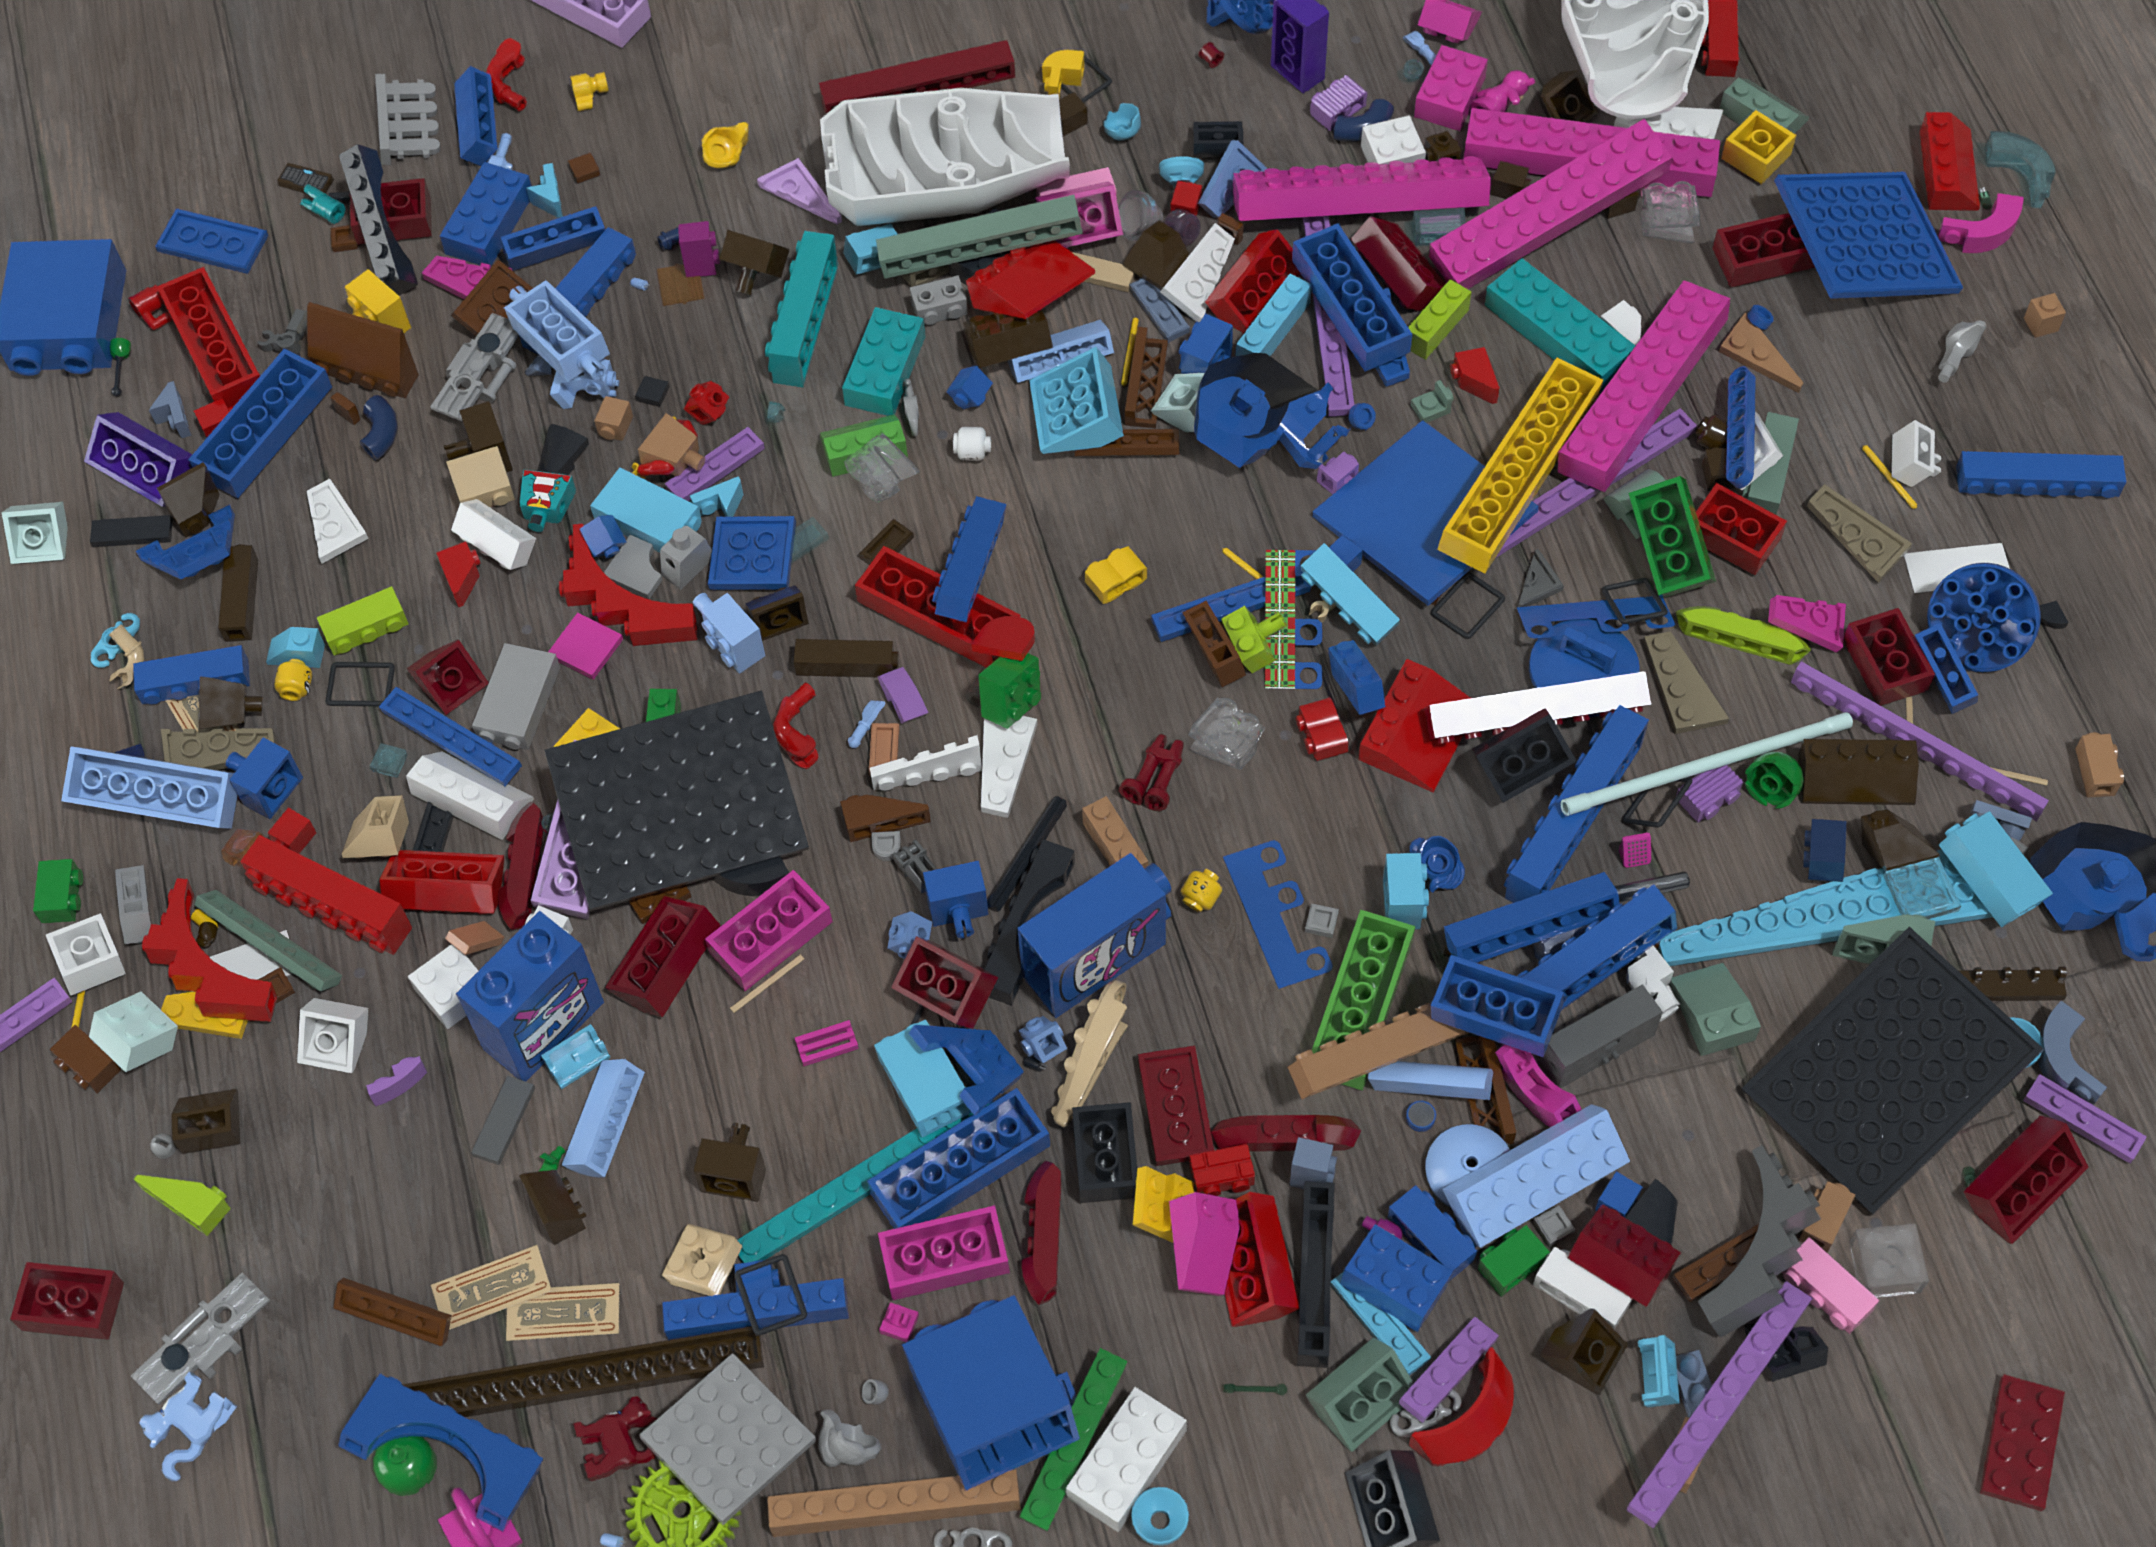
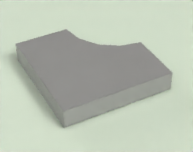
M629 535L626 540L627 543L620 548V552L616 554L604 573L620 587L650 599L663 580L662 575L655 571L651 565L650 558L654 548L652 544Z

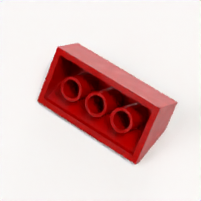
M1926 112L1920 129V140L1928 210L1979 211L1980 202L1971 129L1951 112Z
M1276 229L1259 233L1205 301L1218 319L1233 325V328L1242 333H1245L1289 274L1298 278L1301 275L1292 261L1293 248L1280 231Z
M399 850L398 855H391L380 877L381 894L400 903L403 910L417 909L426 912L437 910L449 911L451 913L476 912L478 914L494 913L498 905V891L502 888L504 855Z
M1248 1192L1235 1199L1238 1209L1239 1233L1225 1289L1232 1327L1276 1320L1300 1309L1275 1198L1272 1195Z

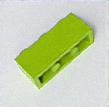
M1450 279L1408 327L1412 333L1410 351L1426 360L1469 311L1471 291Z
M392 586L317 617L334 656L339 653H346L356 646L372 642L380 636L396 632L402 627L409 625Z

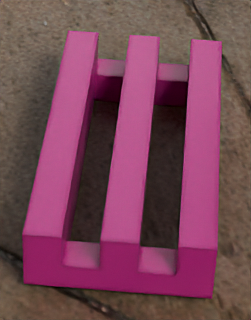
M850 1020L795 1037L803 1066L859 1049ZM848 1039L850 1040V1042L806 1056V1053L820 1048L830 1047L833 1044Z

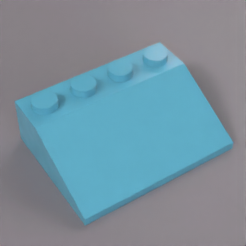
M1097 347L1029 380L1039 446L1043 454L1102 447L1124 436L1112 368Z

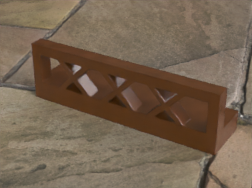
M1137 327L1125 406V426L1156 428L1158 417L1153 413L1152 419L1137 418V413L1145 408L1151 412L1161 396L1168 340L1148 338V327ZM1147 347L1162 348L1161 353L1153 358L1146 352ZM1153 366L1158 371V374L1149 379L1143 372ZM1150 387L1155 392V395L1146 400L1140 392Z
M1479 1035L1455 1039L1454 1044L1459 1066L1467 1067V1064H1469L1471 1067L1493 1070L1490 1101L1493 1107L1490 1112L1486 1114L1477 1108L1476 1102L1478 1099L1467 1098L1473 1125L1484 1127L1488 1122L1498 1128L1500 1137L1507 1145L1514 1144L1516 1129L1500 1062L1495 1053L1497 1051L1495 1041ZM1478 1044L1480 1055L1475 1061L1464 1055L1463 1046Z

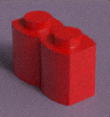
M1331 697L1299 706V715L1296 716V723L1299 731H1304L1307 736L1304 741L1308 754H1313L1316 761L1348 752V739Z

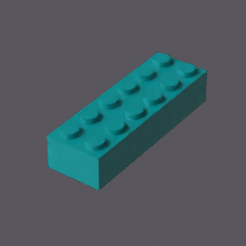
M804 231L802 240L797 242L796 260L791 261L790 265L791 277L789 281H785L784 285L785 297L778 304L779 317L772 324L771 335L773 337L771 342H767L765 348V356L769 358L768 372L772 373L773 383L802 388L839 267L834 235Z
M1523 258L1487 286L1485 306L1552 359L1559 358L1602 379L1603 383L1599 394L1606 388L1636 347L1635 344Z

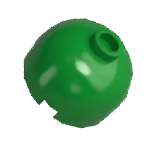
M1773 751L1760 755L1745 772V775L1747 774V781L1745 782L1747 790L1756 801L1764 806L1768 805L1767 802L1777 805L1775 808L1778 809L1789 806L1802 789L1803 774L1801 767L1795 759L1783 752Z
M421 1436L401 1437L391 1440L378 1447L373 1457V1470L378 1482L388 1492L399 1496L414 1495L419 1492L420 1488L433 1480L437 1469V1456L431 1444Z

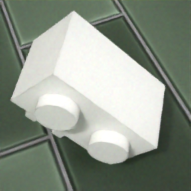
M1914 420L1893 434V478L1913 487L1927 477H1934L1941 473V468L1935 465L1941 461V456L1934 453V430Z

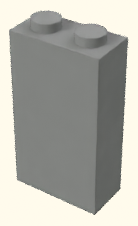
M504 643L472 724L477 736L492 744L493 742L503 744L510 749L517 750L521 748L529 750L560 670L556 654Z

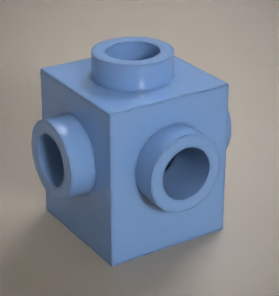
M912 911L893 917L887 948L905 959L916 936L930 940L932 922Z
M1044 1016L1029 1020L1026 1026L1019 1030L1023 1038L1020 1044L1024 1052L1029 1057L1031 1055L1042 1063L1054 1058L1067 1049L1062 1039L1064 1034L1056 1021L1051 1022Z

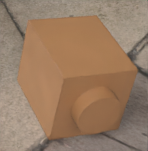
M2053 293L2031 299L2024 320L2034 338L2058 332L2066 312L2056 294Z
M605 396L594 420L599 436L608 440L616 439L623 441L633 418L630 402Z

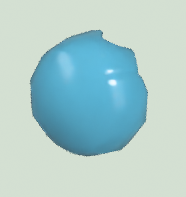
M1122 103L1119 105L1117 112L1112 113L1109 111L1103 123L1106 134L1116 140H1126L1135 136L1141 128L1138 107L1133 104Z

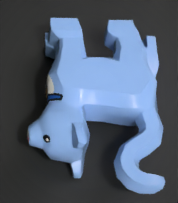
M191 1371L185 1376L186 1385L183 1389L171 1396L159 1412L152 1415H144L139 1422L144 1435L151 1441L149 1446L152 1448L167 1437L172 1425L177 1427L191 1441L188 1450H175L166 1455L162 1463V1472L171 1481H178L181 1478L180 1474L175 1470V1464L178 1462L194 1461L201 1455L205 1444L214 1431L225 1424L237 1408L236 1404L226 1397L223 1399L216 1391H213L209 1396L210 1403L204 1409L193 1402L194 1397L199 1391L202 1379Z

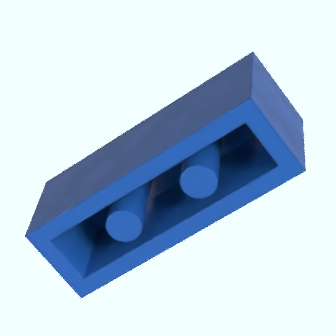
M1941 623L1915 634L1919 646L1935 673L1933 679L1951 713L1954 714L1978 703V693Z
M1344 641L1329 647L1332 675L1359 715L1385 708L1382 679L1355 641Z
M1415 1185L1389 1207L1388 1219L1400 1227L1402 1234L1413 1246L1453 1271L1450 1281L1475 1260L1477 1250L1475 1249L1474 1241L1467 1234L1462 1235L1457 1230L1452 1217L1446 1212L1442 1213L1435 1206L1433 1197L1427 1191H1421Z

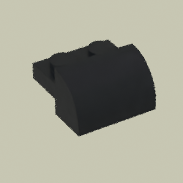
M1242 121L1193 122L1194 158L1223 157L1231 141H1239L1244 146Z

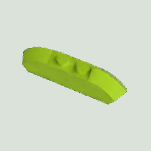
M1707 606L1688 607L1676 611L1679 627L1684 635L1789 665L1800 661L1811 651L1809 646L1796 634L1776 625L1766 624L1761 620H1751L1741 617L1736 613H1727L1719 608Z

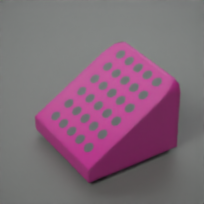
M1647 832L1622 838L1619 854L1625 868L1646 865L1651 862L1650 833Z

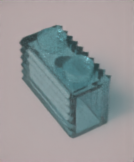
M1464 207L1413 210L1412 224L1415 246H1428L1465 224Z

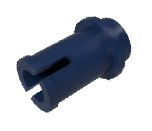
M678 227L666 233L662 231L657 236V241L662 250H671L672 246L679 243Z

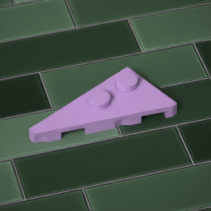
M799 158L757 179L760 188L835 224L842 222L840 213L829 204L828 197Z

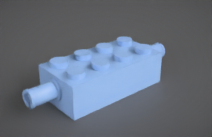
M545 280L529 292H526L521 286H516L520 294L515 289L511 290L510 298L513 302L504 307L512 328L567 382L585 370L595 380H600V377L595 372H598L602 377L605 376L607 369L599 361L610 353L602 333L548 281Z

